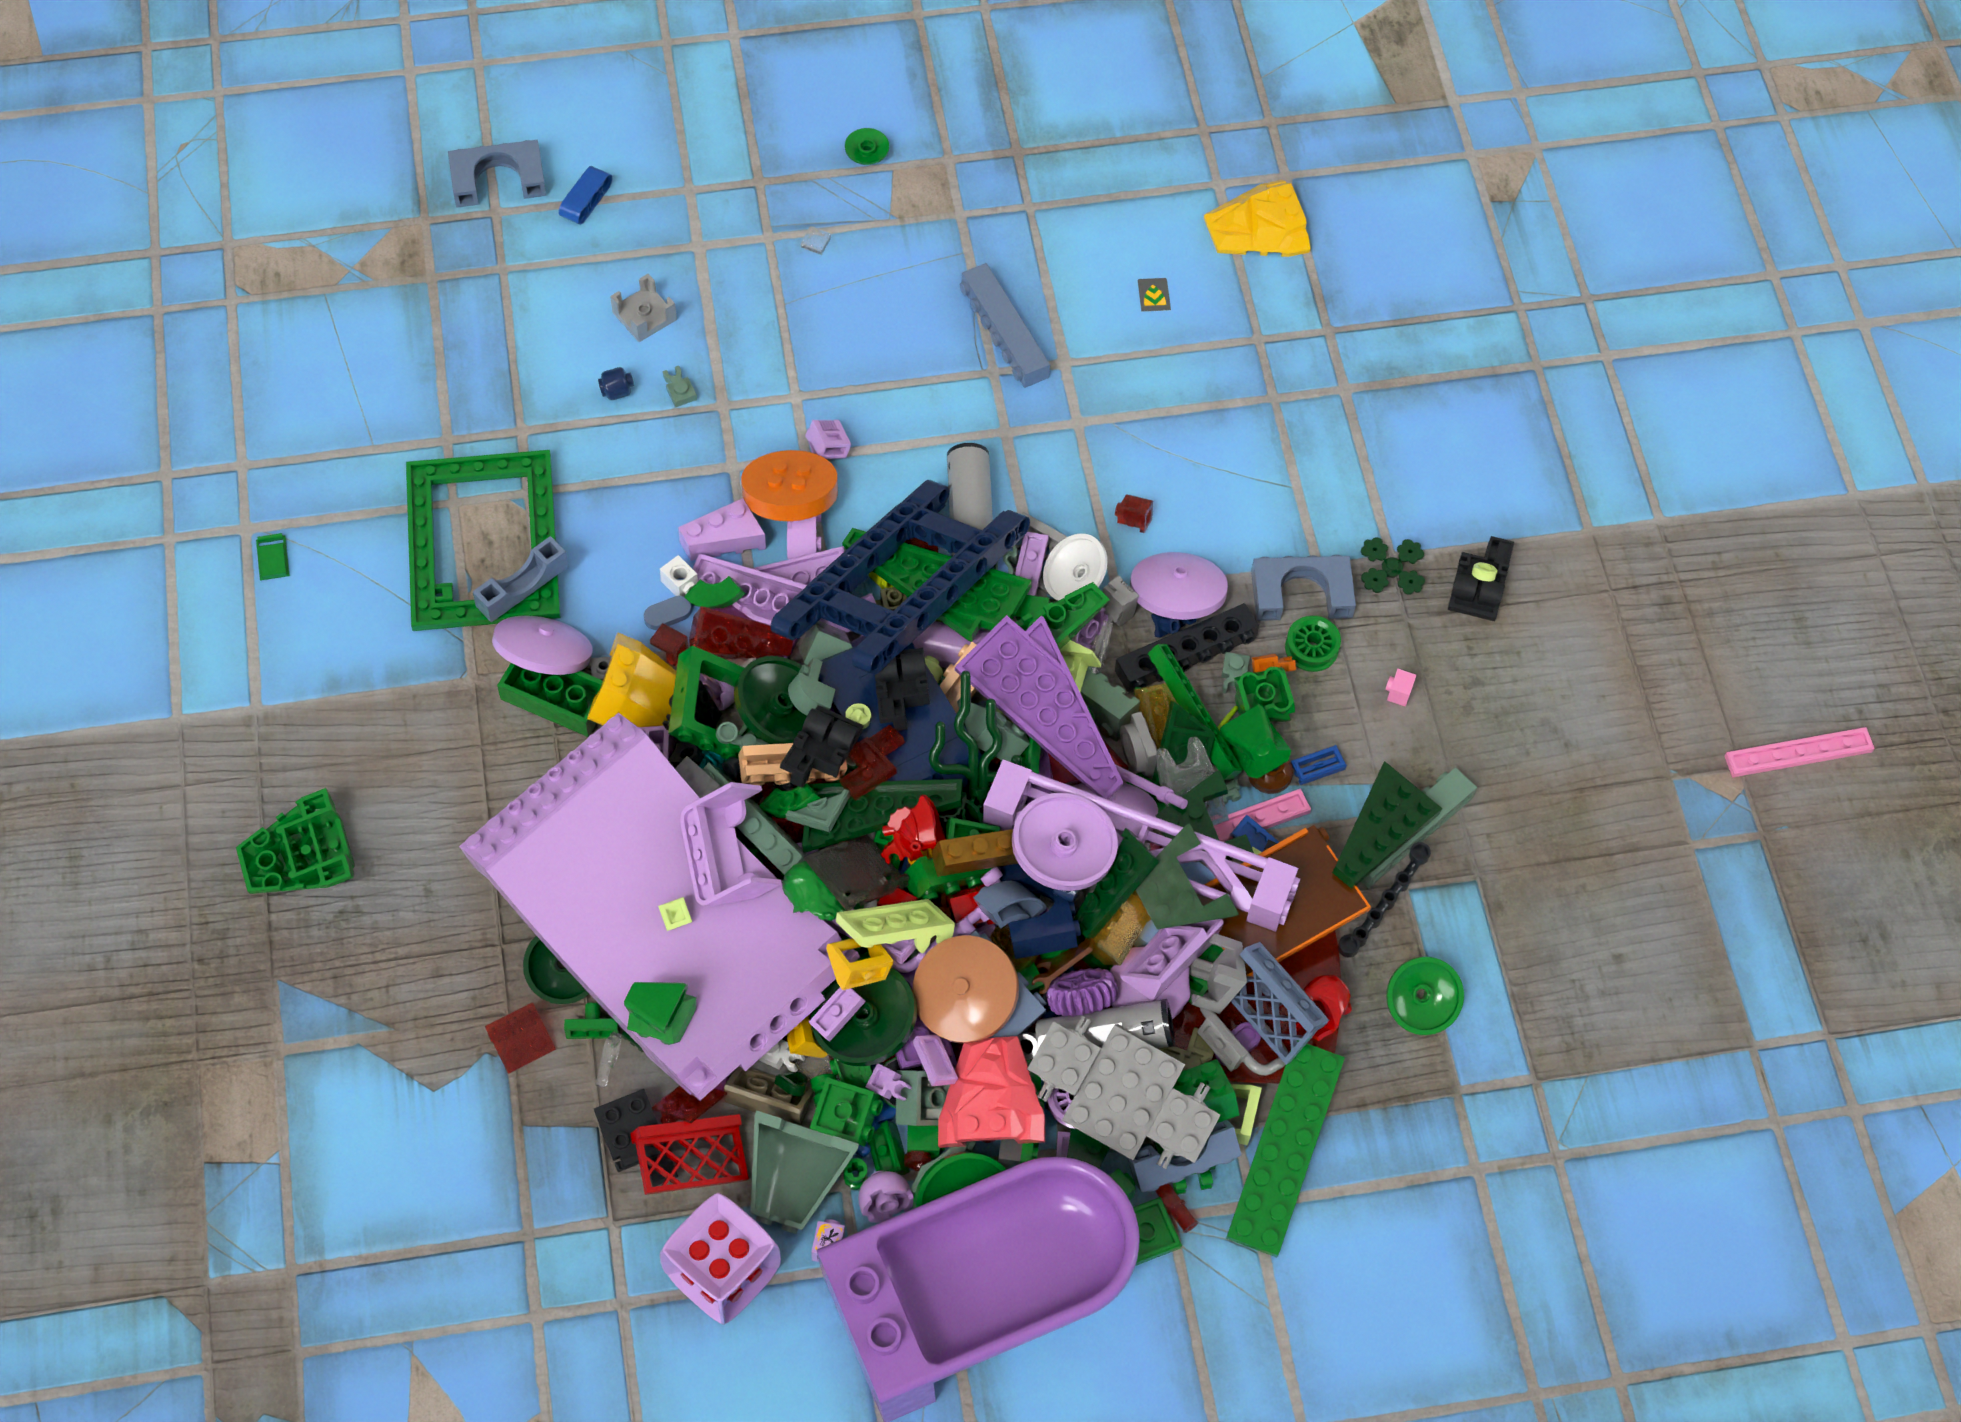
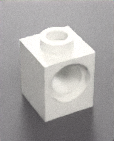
M679 555L660 568L661 582L675 596H685L698 582L697 573Z

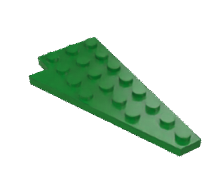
M852 528L842 542V546L847 550L866 531ZM903 543L897 548L898 551L881 566H877L873 572L909 597L939 570L951 556ZM991 568L937 619L966 640L972 642L981 627L992 630L1006 615L1010 619L1014 618L1031 589L1032 580Z

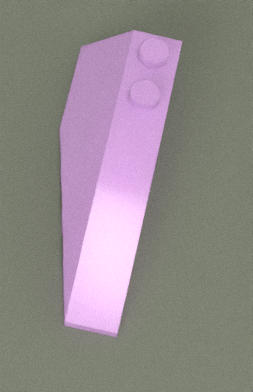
M700 553L693 566V570L697 573L698 581L701 579L705 583L716 584L722 582L728 576L733 578L746 594L733 603L732 606L752 620L771 626L774 615L807 586Z

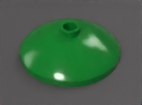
M1416 957L1406 961L1395 970L1387 986L1386 1001L1391 1016L1402 1028L1418 1035H1432L1447 1029L1457 1019L1463 1007L1464 989L1459 975L1449 964L1434 957ZM1423 989V997L1418 998L1417 991Z

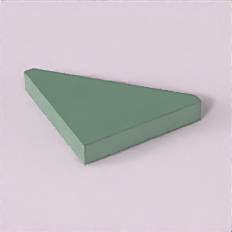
M844 789L841 794L828 799L824 797L794 812L787 811L786 818L792 822L830 832L850 798V792Z

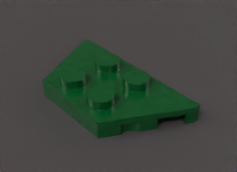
M1170 701L1152 783L1160 787L1166 786L1176 791L1183 789L1187 785L1201 783L1205 779L1215 733L1174 701Z

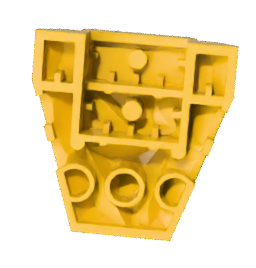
M1284 180L1260 184L1204 214V221L1217 253L1246 255L1247 251H1259L1261 256H1267L1268 252L1281 253V257L1310 253L1309 236L1306 231V217L1292 183H1286Z

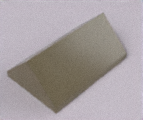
M740 1066L724 1086L726 1103L753 1112L760 1111L799 1126L802 1125L814 1091L812 1088L806 1087L803 1096L790 1095L774 1083L776 1076L752 1068L744 1071Z

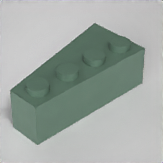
M1088 666L1080 692L1085 704L1091 709L1094 715V723L1099 727L1102 734L1117 742L1120 739L1121 726L1130 724L1132 714L1139 712L1140 700L1136 697L1129 699L1124 695L1126 693L1125 689L1119 685L1114 688L1110 685L1108 678L1101 672L1095 674L1092 667Z

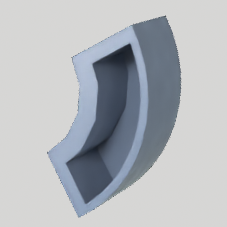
M1003 881L989 887L985 886L973 897L980 910L999 928L1016 920L1037 917L1047 908L1030 890L1016 881Z

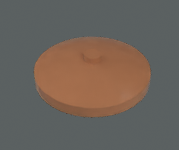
M963 935L946 939L927 952L916 970L912 990L917 1002V1013L927 1028L936 1035L952 1042L975 1043L993 1036L1009 1021L1018 1001L1019 981L1012 961L1001 948L984 938Z

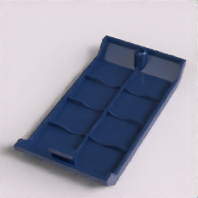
M866 636L851 641L852 648L820 660L822 661L818 681L835 689L832 704L837 713L846 717V710L851 705L857 703L866 705L871 711V722L868 727L863 729L856 744L879 782L962 779L963 789L968 787V780L964 775L939 774L930 766L929 752L935 742V725L937 722L945 723L946 736L944 748L939 755L940 763L968 766V746L955 733L954 720L956 712L927 665L926 674L930 705L925 704L923 706L905 708L908 730L895 731L893 722L880 724L875 675L858 669L852 664L853 655L857 650L856 646ZM911 643L903 650L915 649V646ZM978 749V766H979L980 758L982 757V755H981L979 749Z

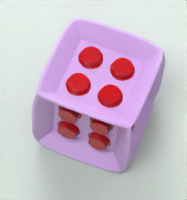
M716 1193L704 1201L670 1236L660 1251V1261L664 1272L691 1301L715 1321L725 1325L735 1318L768 1284L781 1264V1255L778 1245L753 1218L729 1198Z

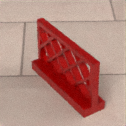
M740 1114L640 1126L630 1133L632 1144H636L645 1195L747 1181L749 1177L739 1126L742 1125ZM725 1135H732L734 1147L731 1151H728L718 1143ZM703 1138L712 1145L705 1155L693 1146L698 1139ZM672 1142H679L686 1148L680 1158L668 1150ZM653 1145L661 1151L655 1162L646 1156L644 1146ZM714 1148L726 1156L721 1166L708 1158ZM689 1151L701 1159L695 1170L683 1161ZM664 1154L676 1163L670 1174L658 1165ZM729 1160L738 1165L740 1175L732 1176L724 1170ZM704 1163L717 1171L712 1179H706L698 1173ZM679 1166L691 1174V1177L685 1183H681L673 1177ZM653 1170H656L666 1178L661 1186H651L650 1174Z

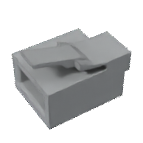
M1120 576L1111 580L1103 589V593L1110 599L1103 607L1106 610L1104 613L1108 615L1105 633L1108 632L1113 622L1121 626L1133 618L1139 595L1131 587L1129 588V585L1127 586V583L1125 584V581L1123 582Z

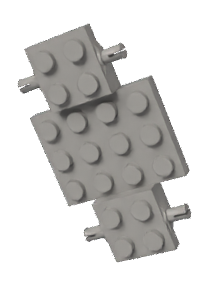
M1081 1016L1074 1030L1064 1028L1055 1022L1052 1023L1027 1070L1038 1075L1045 1082L1037 1096L1041 1099L1047 1090L1043 1101L1047 1102L1054 1088L1062 1089L1075 1096L1062 1121L1131 1160H1134L1145 1138L1148 1137L1159 1143L1164 1149L1156 1163L1161 1166L1165 1157H1167L1162 1166L1164 1169H1167L1173 1155L1182 1156L1195 1163L1220 1117V1114L1209 1109L1203 1102L1211 1087L1206 1085L1204 1091L1200 1094L1205 1085L1200 1082L1194 1096L1184 1095L1175 1090L1173 1086L1185 1064L1115 1025L1111 1029L1102 1048L1089 1042L1084 1036L1091 1022L1089 1019L1086 1020L1081 1028L1086 1019Z

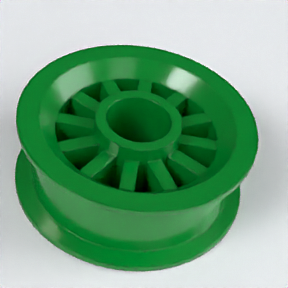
M1320 616L1302 617L1296 620L1289 628L1285 643L1287 657L1291 656L1292 660H1295L1296 667L1309 672L1325 670L1337 659L1341 645V636L1337 627L1326 618ZM1309 642H1314L1317 645H1311Z

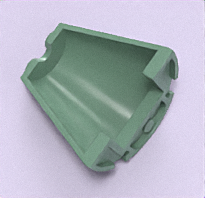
M756 1111L750 1213L757 1215L755 1221L770 1226L772 1221L783 1224L782 1230L797 1234L798 1229L803 1230L858 1150L859 1144Z

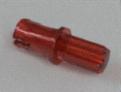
M1169 1183L1161 1185L1155 1190L1167 1207V1213L1169 1215L1172 1214L1184 1233L1191 1231L1197 1226V1220L1194 1219L1185 1206L1186 1201L1179 1198Z

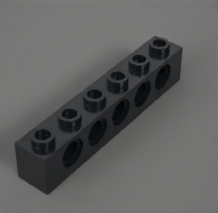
M1243 603L1116 658L1114 671L1128 694L1133 692L1135 687L1145 689L1149 684L1156 681H1164L1148 655V652L1157 644H1167L1183 672H1185L1197 663H1206L1213 656L1220 653L1225 654V652L1232 651L1236 646L1253 642L1257 637L1259 624L1247 605ZM1226 630H1232V631H1234L1235 633H1230V632H1228V631H1226ZM1206 639H1211L1214 642H1207ZM1185 648H1188V649H1191L1192 651L1189 652V651H1185L1184 649H1185ZM1141 667H1147L1150 670H1142Z

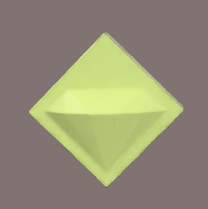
M684 897L658 906L667 931L692 922Z

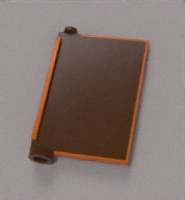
M1313 825L1307 829L1300 830L1258 854L1262 857H1270L1298 868L1296 877L1300 878V882L1284 925L1279 924L1276 932L1246 921L1248 912L1237 909L1238 915L1221 918L1224 924L1219 935L1242 942L1243 950L1248 946L1261 942L1277 962H1280L1371 910V906L1357 886L1351 889L1332 873L1338 858L1327 844V841L1330 840L1329 835L1323 827L1317 829ZM1246 862L1240 864L1262 873L1264 870ZM1235 874L1253 899L1259 882ZM1217 878L1204 884L1228 893ZM1197 894L1203 906L1213 901V899ZM1245 963L1246 976L1253 977V970Z

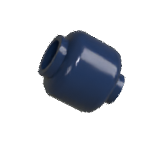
M622 367L603 371L601 378L598 379L602 396H607L609 400L629 396L631 393L630 387L634 386L631 372L626 373Z

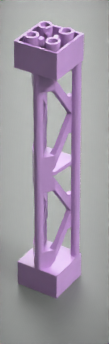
M1002 760L984 802L983 823L998 826L1003 831L1014 828L1017 817L1023 810L1028 797L1036 799L1048 794L1032 788L1031 783L1056 793L1079 795L1098 805L1106 814L1111 812L1143 824L1142 828L1108 816L1115 830L1123 832L1127 828L1143 844L1146 840L1166 847L1172 840L1149 831L1150 827L1176 836L1184 828L1034 773L1028 768L1006 760ZM1116 831L1119 847L1123 839ZM1195 832L1201 844L1178 856L1179 863L1203 861L1229 893L1228 895L1235 908L1248 912L1246 921L1275 932L1279 924L1284 925L1300 882V878L1296 877L1298 868ZM1164 848L1152 850L1151 852L1156 857ZM1230 856L1264 869L1263 873L1225 858ZM1235 874L1259 882L1253 899ZM1189 880L1195 892L1202 896L1215 900L1226 894Z

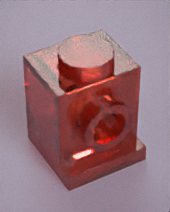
M1126 494L1122 502L1117 503L1115 509V516L1118 517L1117 523L1140 528V532L1145 533L1152 521V500Z

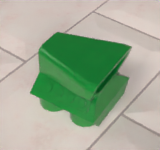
M1269 667L1265 671L1256 673L1246 672L1242 676L1234 678L1236 688L1235 704L1238 706L1239 716L1257 705H1262L1266 709L1270 721H1291L1289 714L1295 713V703L1285 670L1282 667Z
M1262 705L1251 708L1220 728V733L1224 739L1231 744L1229 748L1247 776L1258 779L1289 761L1291 749L1272 723H1270L1266 709Z
M634 982L624 1000V1006L629 1012L627 1030L637 1032L639 1036L644 1038L653 1037L659 1039L666 1045L678 1043L681 1041L696 1010V997L686 994L688 984L682 982Z

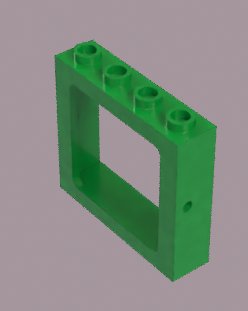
M693 645L679 654L668 734L677 737L682 742H689L699 746L702 750L716 753L724 759H728L730 756L738 758L741 750L740 746L719 742L716 738V729L697 722L694 714L700 673L735 687L736 680L744 670V667Z

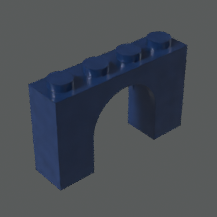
M1019 863L998 867L1003 874L999 878L1001 882H1019L1033 894L1046 896L1054 902L1051 909L1040 916L1008 923L1015 959L1078 947L1076 936H1080L1081 932L1078 920L1073 921L1072 916H1076L1074 902L1071 903L1054 895V889L1032 879L1021 868Z

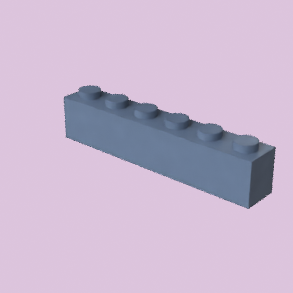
M987 263L962 272L961 292L970 299L972 310L975 313L978 312L982 326L991 333L993 344L996 347L999 346L1002 351L1003 360L1012 367L1015 379L1017 381L1020 380L1024 388L1048 379L1050 372L1048 360Z

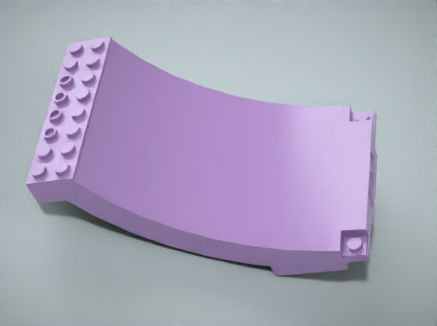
M618 713L610 718L594 734L590 735L575 750L571 751L557 765L549 769L538 781L530 785L514 801H511L507 807L491 818L477 832L469 836L459 847L473 867L494 885L545 946L642 1048L647 1057L690 1095L693 1094L701 1100L738 1066L747 1071L825 1001L821 992L836 979L826 947L827 944L842 941L837 931L809 911L793 913L794 906L784 894L782 885L750 900L716 906H703L697 902L680 823V815L684 807L700 798L664 757L647 734ZM737 839L744 874L752 872L758 874L760 878L777 879ZM684 897L692 922L667 931L658 906ZM854 949L842 951L850 963L860 958L858 952ZM634 982H682L688 984L686 994L696 997V1010L680 1042L666 1045L659 1039L653 1037L644 1038L639 1036L637 1032L627 1030L629 1012L624 1006V1000Z

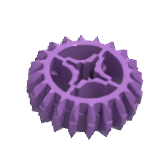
M1088 968L1071 971L1067 974L1063 973L1061 977H1056L1054 981H1051L1046 997L1052 1012L1064 1017L1069 1015L1075 1017L1076 1015L1092 1014L1095 1011H1101L1103 1008L1109 1007L1118 997V988L1113 973L1101 968Z

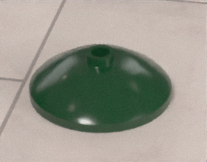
M536 935L529 943L523 958V972L531 990L541 999L554 1004L574 1003L589 995L586 989L565 967L559 968L557 966L558 959Z

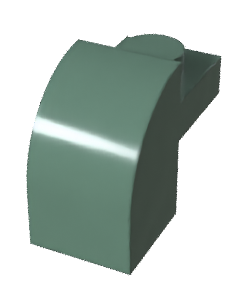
M813 658L808 665L804 664L801 667L798 675L788 687L789 697L793 705L805 715H808L809 711L812 708L815 709L817 705L830 710L835 693L834 688L818 681L822 661Z

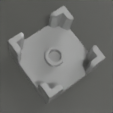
M649 274L639 279L640 291L623 301L620 291L610 296L612 313L638 342L643 341L677 320L675 303L670 297H667L666 303L658 295L655 281Z
M1215 933L1210 938L1209 943L1225 948V950L1213 963L1197 958L1189 966V974L1206 980L1209 998L1193 994L1191 996L1192 1005L1220 1014L1247 983L1245 961L1240 956V953L1243 951L1242 942Z

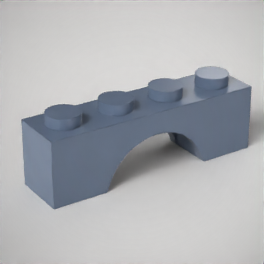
M551 536L531 549L527 561L513 575L502 580L491 578L475 589L473 596L476 607L490 622H493L568 568L566 551Z
M1228 1120L1216 1123L1195 1163L1182 1156H1173L1167 1169H1164L1162 1166L1167 1157H1165L1161 1166L1157 1165L1156 1163L1161 1154L1151 1145L1139 1149L1134 1160L1128 1157L1127 1160L1133 1180L1141 1192H1152L1161 1185L1169 1182H1179L1188 1175L1204 1173L1215 1165L1228 1164L1234 1158L1242 1156L1235 1129Z

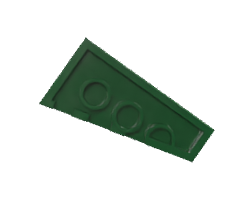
M1127 828L1124 829L1121 835L1124 838L1117 849L1111 869L1102 880L1097 882L1093 893H1088L1074 920H1078L1080 932L1087 939H1094L1160 862L1136 835Z

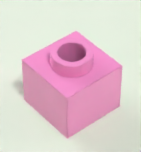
M1397 669L1395 677H1389L1385 689L1390 691L1387 701L1406 707L1416 675Z

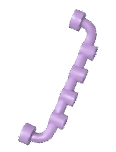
M996 866L980 879L985 886H990L1001 882L999 878L1003 874ZM979 906L976 907L974 911L955 924L953 937L970 935L976 930L973 926L975 922L980 918L983 922H986L989 918L980 910ZM936 939L924 953L918 952L908 962L901 964L893 960L891 968L900 973H909L915 970L927 952L937 945Z

